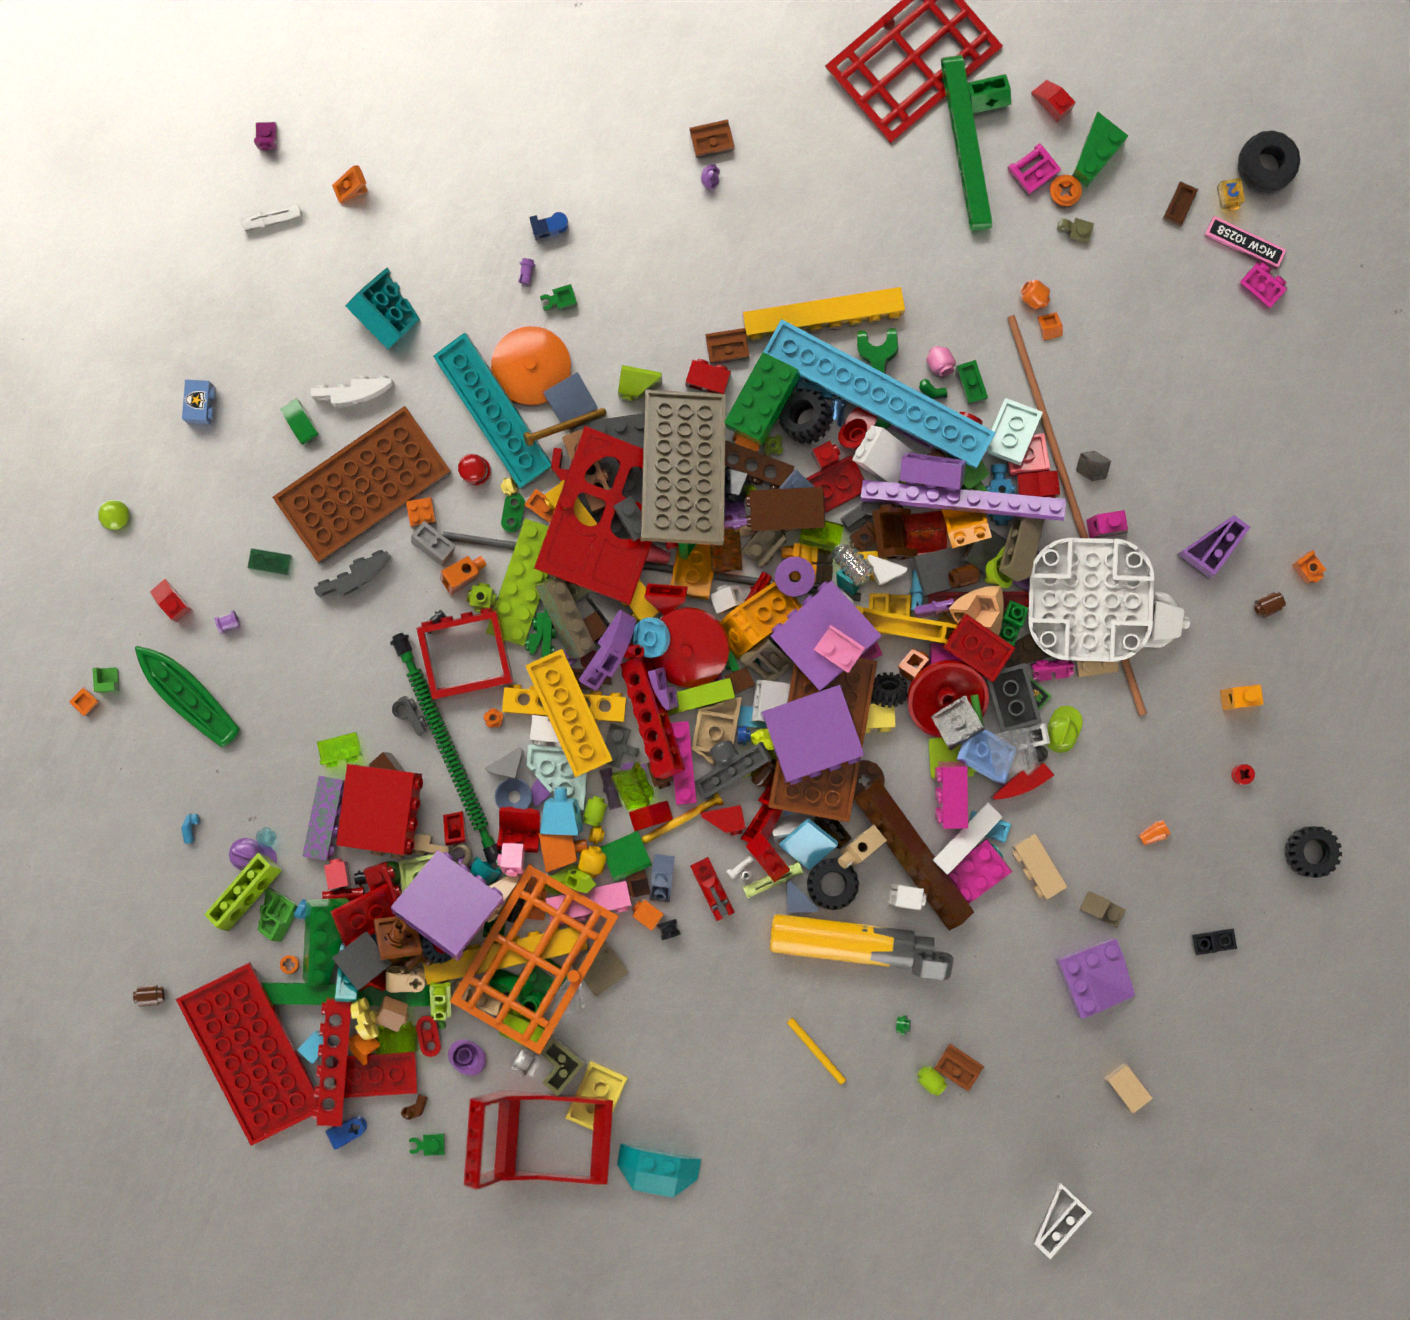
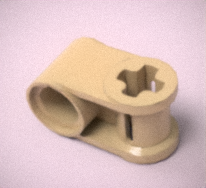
M390 966L386 969L385 988L388 992L392 993L420 992L425 987V972L423 968L415 966L411 971L405 966Z

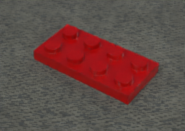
M416 1051L368 1054L367 1064L364 1066L354 1055H347L344 1098L418 1093ZM333 1056V1066L338 1063V1059Z

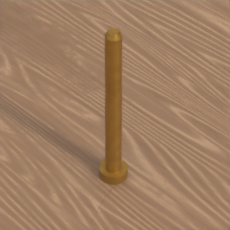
M600 408L531 434L528 431L523 433V439L529 447L534 444L533 441L605 416L607 411L605 408Z

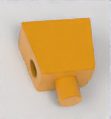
M1261 684L1220 690L1222 710L1264 705Z

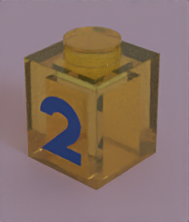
M1241 178L1224 180L1217 186L1221 210L1235 211L1245 202Z

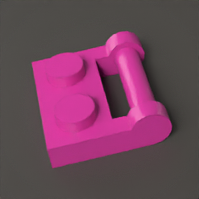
M1040 143L1034 146V150L1018 162L1012 163L1007 167L1010 174L1016 178L1028 195L1061 171V168ZM1037 156L1042 158V160L1026 172L1021 173L1020 169Z

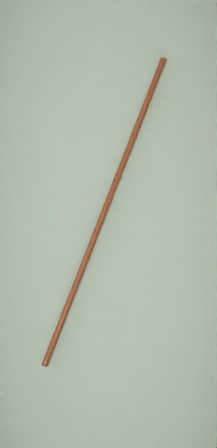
M1011 315L1007 319L1037 410L1043 412L1041 422L1080 538H1089L1015 315ZM1129 658L1121 660L1139 716L1147 714Z

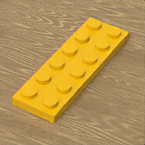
M563 649L525 665L575 778L613 761Z

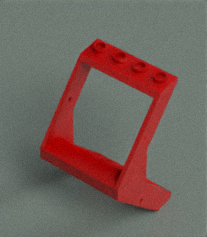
M500 1090L470 1098L464 1186L482 1189L500 1181L549 1180L608 1185L613 1100L600 1097L562 1094L557 1096L550 1093ZM520 1100H554L595 1104L590 1176L515 1170ZM499 1103L494 1170L481 1174L485 1109L488 1105Z

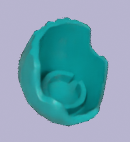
M478 856L475 857L470 868V873L475 877L477 875L482 877L487 882L486 885L496 882L502 873L500 869H494L491 864H488L487 861H482Z

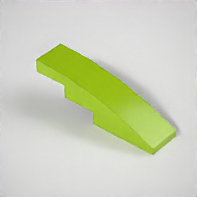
M727 678L676 692L679 706L667 710L668 716L735 698L731 679Z

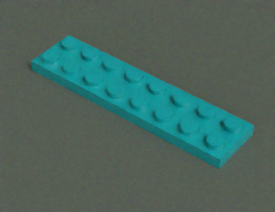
M463 333L433 355L519 488L525 487L551 468L552 462L537 440L533 441L534 444L529 447L525 444L523 433L529 431L531 434V430L467 333Z

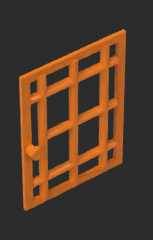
M529 864L452 996L450 1003L460 1007L540 1055L619 916ZM533 876L539 880L530 894L524 889ZM546 884L566 895L558 910L538 899ZM519 898H522L526 903L507 936L504 937L499 933ZM573 900L593 910L586 925L565 914ZM534 905L553 916V919L532 953L513 942ZM601 915L607 921L600 933H597L593 928ZM562 921L581 932L561 969L540 957L559 923ZM587 938L593 939L595 942L579 970L569 971ZM494 941L502 945L480 981L474 976ZM510 949L529 961L507 997L488 984L506 952ZM535 965H538L555 975L556 978L535 1013L515 1000ZM567 975L571 984L550 1021L543 1018V1015ZM472 985L476 987V990L469 1002H467L462 997L468 986ZM483 992L504 1004L496 1019L475 1007ZM510 1009L531 1020L524 1034L503 1023ZM539 1024L545 1030L536 1043L530 1038Z

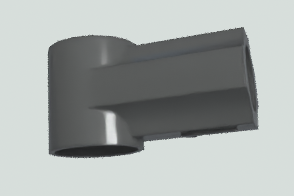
M862 502L841 517L840 520L851 533L867 520L873 518L872 513L865 511L864 505L870 503L875 507V510H878L879 503Z

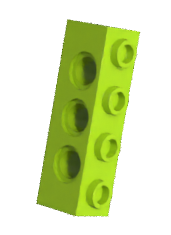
M257 853L204 915L216 928L229 932L282 869L269 856Z

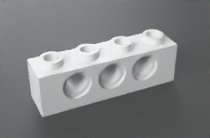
M891 884L888 904L921 910V906H925L926 894L923 893L924 889Z

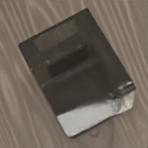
M1096 451L1080 453L1076 471L1091 481L1103 480L1107 478L1111 460Z

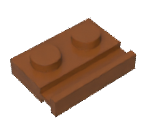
M728 119L689 128L696 158L735 148Z
M745 328L705 334L710 364L749 358Z
M949 1043L933 1068L969 1092L984 1066Z

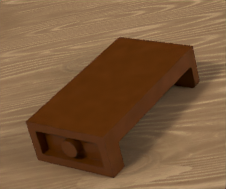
M824 487L750 490V495H746V505L750 507L751 515H747L748 528L751 527V531L826 528Z

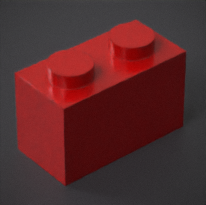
M692 359L685 386L706 393L725 394L731 371L723 365L717 364L712 366L706 360L697 359L696 361Z
M762 833L746 845V848L774 883L790 871L789 867Z

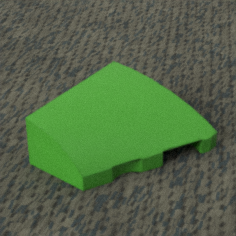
M267 887L264 890V905H260L261 918L258 923V931L271 941L282 942L294 918L298 904L276 890Z

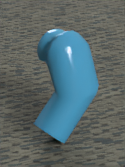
M190 813L186 815L181 826L185 844L194 842L192 827L193 824L197 825L200 822L198 814Z

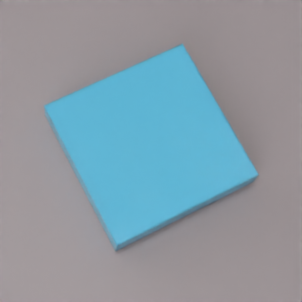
M809 818L780 842V847L808 870H811L838 846V842Z

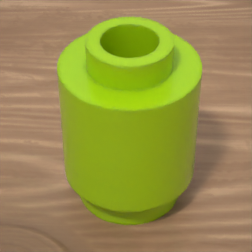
M593 796L592 799L588 798L583 814V823L599 827L600 822H603L608 805L604 803V798Z
M923 1066L917 1073V1081L930 1094L939 1096L948 1085L945 1079L932 1066Z

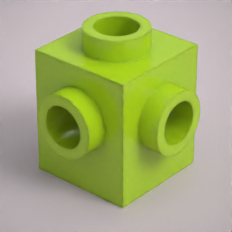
M478 583L477 586L472 585V590H468L467 602H470L469 606L474 608L475 612L491 608L492 605L495 606L497 594L494 593L493 588H489L490 584ZM479 593L484 594L483 600L477 599Z

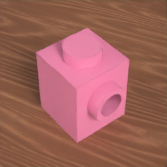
M503 843L502 854H498L497 861L502 873L507 876L523 874L525 860L524 845Z

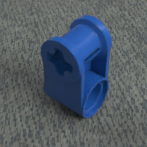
M355 1116L343 1122L342 1127L333 1126L327 1129L325 1133L333 1149L336 1150L361 1136L367 1129V1122L363 1117ZM359 1124L360 1128L353 1129L352 1126Z

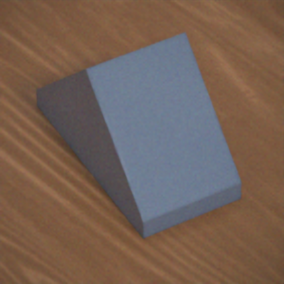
M790 880L786 883L787 913L817 912L819 910Z

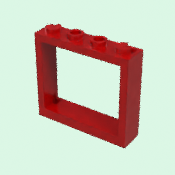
M492 607L480 610V614L473 615L472 611L460 614L461 618L453 619V616L440 618L441 622L433 623V620L421 622V626L416 628L432 700L509 684L514 681L498 610L493 611ZM491 619L504 675L438 688L425 633Z

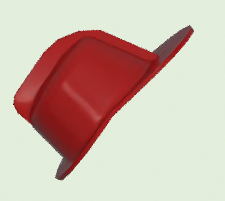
M860 407L853 409L848 415L845 425L843 424L838 433L840 444L846 448L856 450L865 438L866 432L872 425L875 426L877 416Z

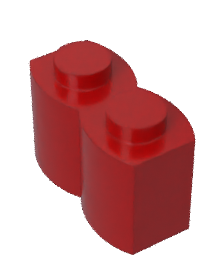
M1058 470L1026 473L1016 476L1018 495L1056 498L1060 495Z

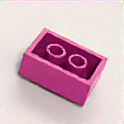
M961 761L938 762V767H935V780L938 782V788H935V800H937L939 808H935V820L940 823L943 829L968 828L967 766Z

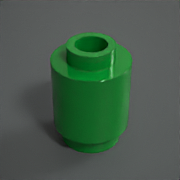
M533 991L522 1001L521 1005L536 1013L545 995L539 991Z

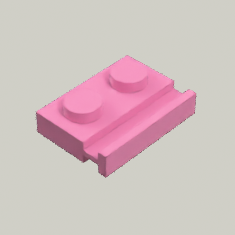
M830 625L814 650L849 673L865 648Z

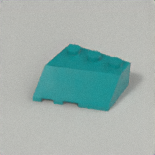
M388 267L357 292L345 306L381 344L390 349L420 318L408 299L403 298L400 294V286L390 278L389 274L391 272Z

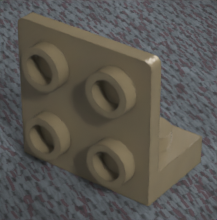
M606 940L583 979L595 996L600 995L628 974V970ZM588 952L573 963L572 968L574 970H579Z

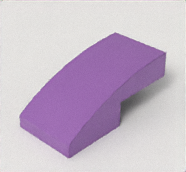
M657 668L648 671L651 685L662 706L666 710L678 707L675 686L668 687L665 669Z

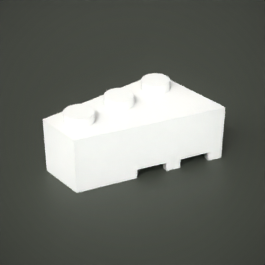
M1061 1183L1057 1187L1034 1241V1244L1049 1259L1055 1255L1092 1213Z

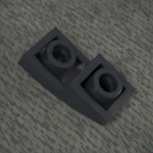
M1234 928L1192 935L1196 955L1237 949Z

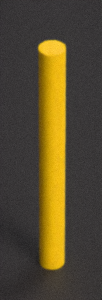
M793 1017L790 1018L786 1023L837 1082L842 1085L847 1079Z

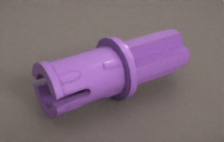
M954 600L932 601L930 604L914 607V614L916 618L932 615L938 617V614L950 612V607H947V605L953 604Z

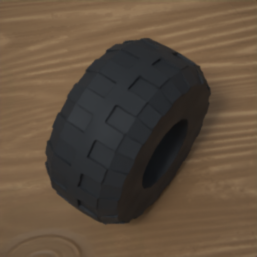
M1273 130L1259 132L1245 143L1239 153L1238 170L1240 177L1247 186L1261 193H1273L1281 190L1296 176L1301 160L1300 152L1295 142L1282 132ZM1260 155H1272L1277 160L1278 169L1269 170L1265 168L1260 162Z

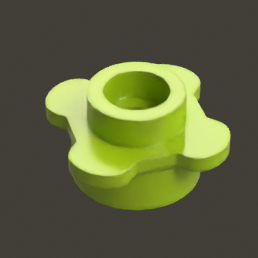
M776 435L775 437L768 436L764 442V453L766 455L782 454V436Z

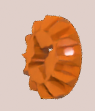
M1071 175L1058 176L1050 186V196L1053 198L1054 203L1060 204L1061 207H1070L1077 203L1082 194L1080 182ZM1071 186L1068 192L1070 195L1064 194L1060 196L1062 192V187L1065 189Z

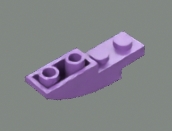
M621 609L619 610L598 642L601 647L579 678L581 683L597 691L606 676H613L632 638L636 618Z

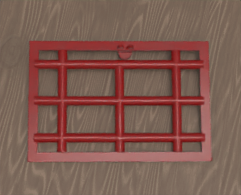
M901 0L825 65V68L886 137L889 143H892L946 96L945 86L940 81L943 78L942 69L934 74L920 58L923 53L944 35L950 32L963 47V50L957 55H962L963 60L969 55L974 60L965 68L967 77L1003 47V44L999 42L964 0H952L961 11L951 20L935 4L938 0H922L923 3L894 27V17L914 1ZM930 9L944 26L914 51L900 33L926 10ZM965 17L981 33L971 43L955 27ZM884 27L886 30H891L862 56L858 57L854 53L881 28ZM894 39L908 57L879 81L865 63ZM987 40L991 46L979 55L975 49ZM846 58H849L852 64L841 73L837 66ZM914 62L928 80L898 104L885 89V86ZM856 70H859L873 86L862 96L847 80ZM934 85L938 92L909 116L904 110ZM877 93L893 109L883 119L867 103ZM899 116L903 122L891 131L887 125Z

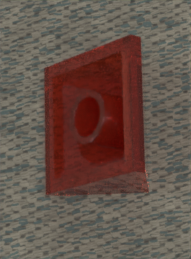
M942 511L903 515L906 548L917 549L918 554L947 548V526Z

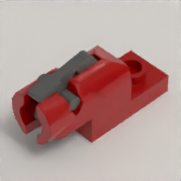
M709 857L690 865L716 921L723 919V916L735 913Z

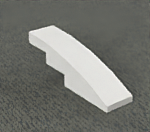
M987 802L968 822V828H962L933 861L948 875L996 825L1002 816Z

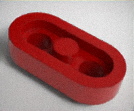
M426 1015L417 1021L416 1030L421 1052L427 1057H434L441 1051L442 1044L437 1021L433 1017ZM425 1022H429L431 1024L430 1029L427 1030L424 1028ZM429 1042H433L435 1044V1048L433 1050L428 1048Z

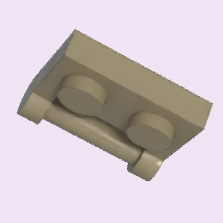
M768 637L762 640L750 652L744 653L740 658V661L745 666L748 665L762 680L775 681L794 665L792 659ZM758 657V658H759L762 662H764L772 671H771V672L765 671V670L755 661V659Z

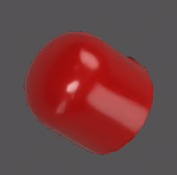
M467 454L460 459L458 472L460 477L467 483L480 486L489 480L491 466L484 457L477 454ZM487 467H488V473H487L485 479H484L483 481H481V482H477V481L481 480V479L485 476V473H486Z

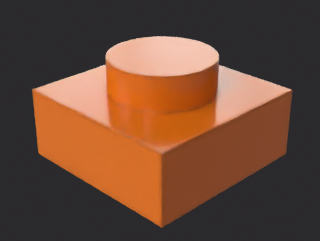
M84 687L69 701L83 716H86L100 702Z

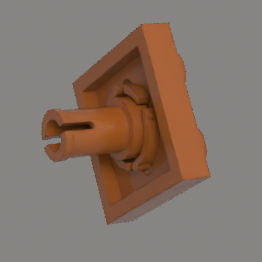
M397 916L374 919L373 924L380 960L422 954L419 932Z

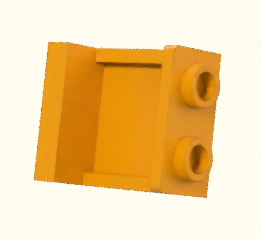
M942 509L952 549L992 537L985 513Z

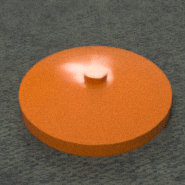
M527 326L511 331L500 340L492 355L491 371L512 402L522 406L534 407L549 403L543 392L571 375V359L568 349L556 334L541 327Z

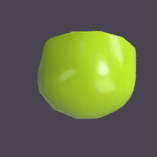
M118 500L104 502L98 511V520L104 528L109 530L121 529L126 526L130 518L128 507L125 503Z

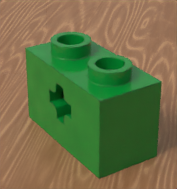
M1006 74L968 83L973 114L1011 105V88Z

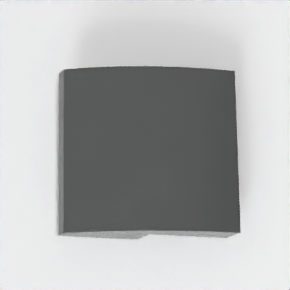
M367 931L332 958L357 990L363 988L393 964L389 959L380 960L378 945Z

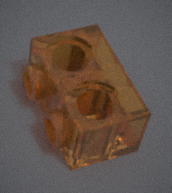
M724 529L723 545H710L712 572L729 573L743 570L740 530Z

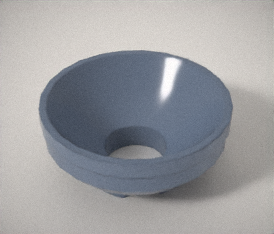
M506 779L498 785L495 791V802L498 808L514 807L527 809L531 804V789L521 779ZM511 791H518L520 793V800L517 803L510 802L508 796Z

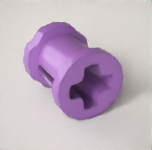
M234 610L231 611V614L214 618L220 634H223L225 630L241 627Z

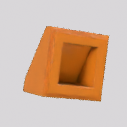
M1057 312L1037 317L1044 340L1063 335V325Z

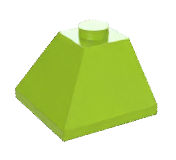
M622 365L618 396L628 402H633V399H641L645 396V389L655 390L662 385V373Z

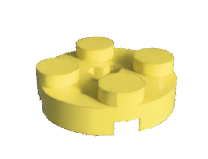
M366 997L352 1002L351 1015L352 1019L357 1018L358 1025L355 1027L359 1035L364 1040L378 1037L379 1031L375 1023L377 1012L375 1010L371 1011Z

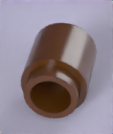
M973 564L953 568L952 571L948 572L950 585L957 588L975 584L980 577L978 568Z
M1271 592L1255 600L1253 607L1258 616L1266 618L1281 611L1286 606V602L1280 592Z
M772 758L770 762L751 773V780L756 786L766 787L771 782L774 776L776 760Z
M158 985L137 987V990L133 991L134 1004L137 1003L138 1007H146L164 1003V987Z

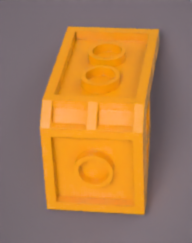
M774 581L737 606L720 621L728 635L731 652L739 660L744 653L751 651L762 640L773 633L771 630L778 623L783 625L788 620L787 615L794 609L798 611L803 606L796 597L784 595Z

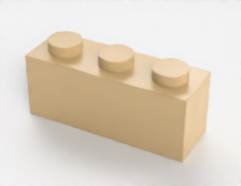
M1032 834L1012 846L1014 849L1012 854L1018 863L1021 861L1025 869L1022 871L1028 880L1032 879L1035 884L1033 889L1039 898L1042 897L1044 900H1047L1067 888L1036 834Z

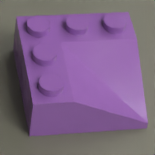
M1116 938L1104 940L1055 959L1078 1018L1083 1019L1135 996L1126 962Z

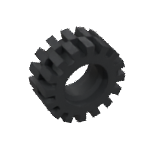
M884 672L883 676L878 674L877 678L875 677L872 701L876 705L881 704V707L888 705V708H892V705L898 707V703L902 705L907 699V680L903 676L900 677V674L893 675V672H890V675Z

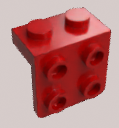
M499 808L497 850H502L503 843L523 844L525 852L538 853L540 811L532 808Z

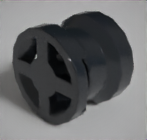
M676 919L657 924L658 929L662 933L661 940L681 935L680 930L676 927Z

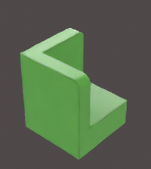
M92 668L94 692H119L118 668Z

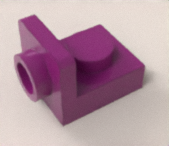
M256 122V138H254V143L260 150L277 148L276 122Z

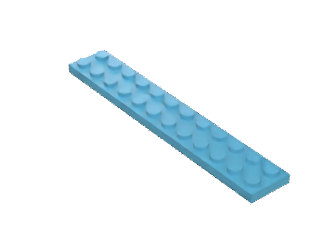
M782 319L763 351L798 369L801 377L958 460H965L966 464L974 469L979 465L996 433Z

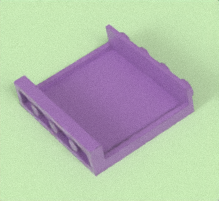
M825 581L817 589L819 592L814 597L808 596L802 602L804 606L798 611L794 609L787 615L788 620L783 625L778 623L771 630L773 634L770 635L819 691H822L844 671L814 650L830 625L863 646L865 650L862 654L882 637L833 581L829 583Z
M840 685L760 713L762 720L765 721L784 775V783L790 781V784L793 785L801 782V777L809 775L810 778L821 775V770L829 768V771L841 768L840 763L848 761L850 765L861 761L859 757L864 756Z
M437 850L391 906V910L395 916L459 961L463 956L462 951L499 904H504L502 892L495 887L492 889L486 885L487 882L478 875L476 877L473 876L465 865L455 863L453 861L454 858L447 852L441 853Z

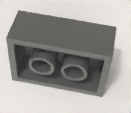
M1025 663L1002 669L994 682L986 678L1001 733L1042 722Z

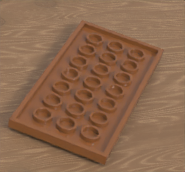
M404 406L272 498L317 563H320L406 504V501L412 500L451 473V470L406 406Z
M859 658L849 673L843 671L823 690L838 685L841 686L860 744L863 747L878 661ZM795 663L793 665L787 703L820 692ZM777 758L768 808L850 822L860 761L850 765L848 761L840 763L841 768L829 771V768L821 770L822 774L810 778L809 775L801 777V782L791 785L790 781L784 783L785 778Z

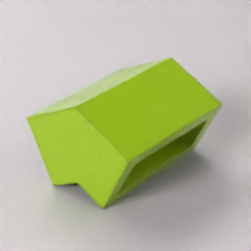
M580 870L575 874L568 873L565 885L569 888L583 893H588L596 886L591 876Z

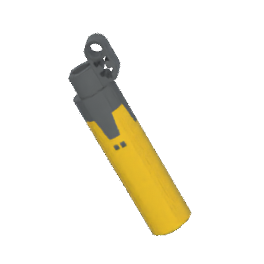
M781 914L773 916L769 944L771 953L903 969L912 968V973L922 978L947 980L951 976L954 958L949 953L934 951V937L915 935L914 931Z

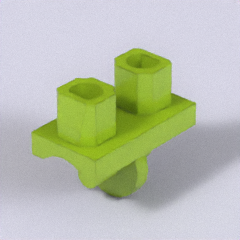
M430 982L431 1017L434 1020H446V1017L452 1016V1004L450 1003L451 983L437 984Z

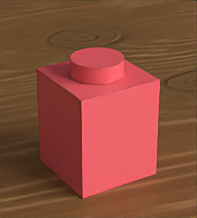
M341 858L329 860L328 865H324L328 890L351 886L347 861L342 862Z

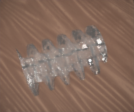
M852 542L839 545L831 553V558L845 571V574L854 582L855 586L860 587L869 580L874 567L868 565L869 561L864 559L863 554H859V550L854 548Z

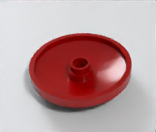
M692 607L675 609L660 618L668 627L670 644L668 650L663 655L650 658L654 668H664L667 681L685 688L701 686L715 680L725 668L730 653L728 635L722 624L710 613Z
M943 660L925 667L915 676L908 689L907 707L913 722L923 732L935 737L945 738L936 719L965 701L969 703L972 709L970 696L976 694L979 695L983 718L989 703V692L981 674L962 661Z

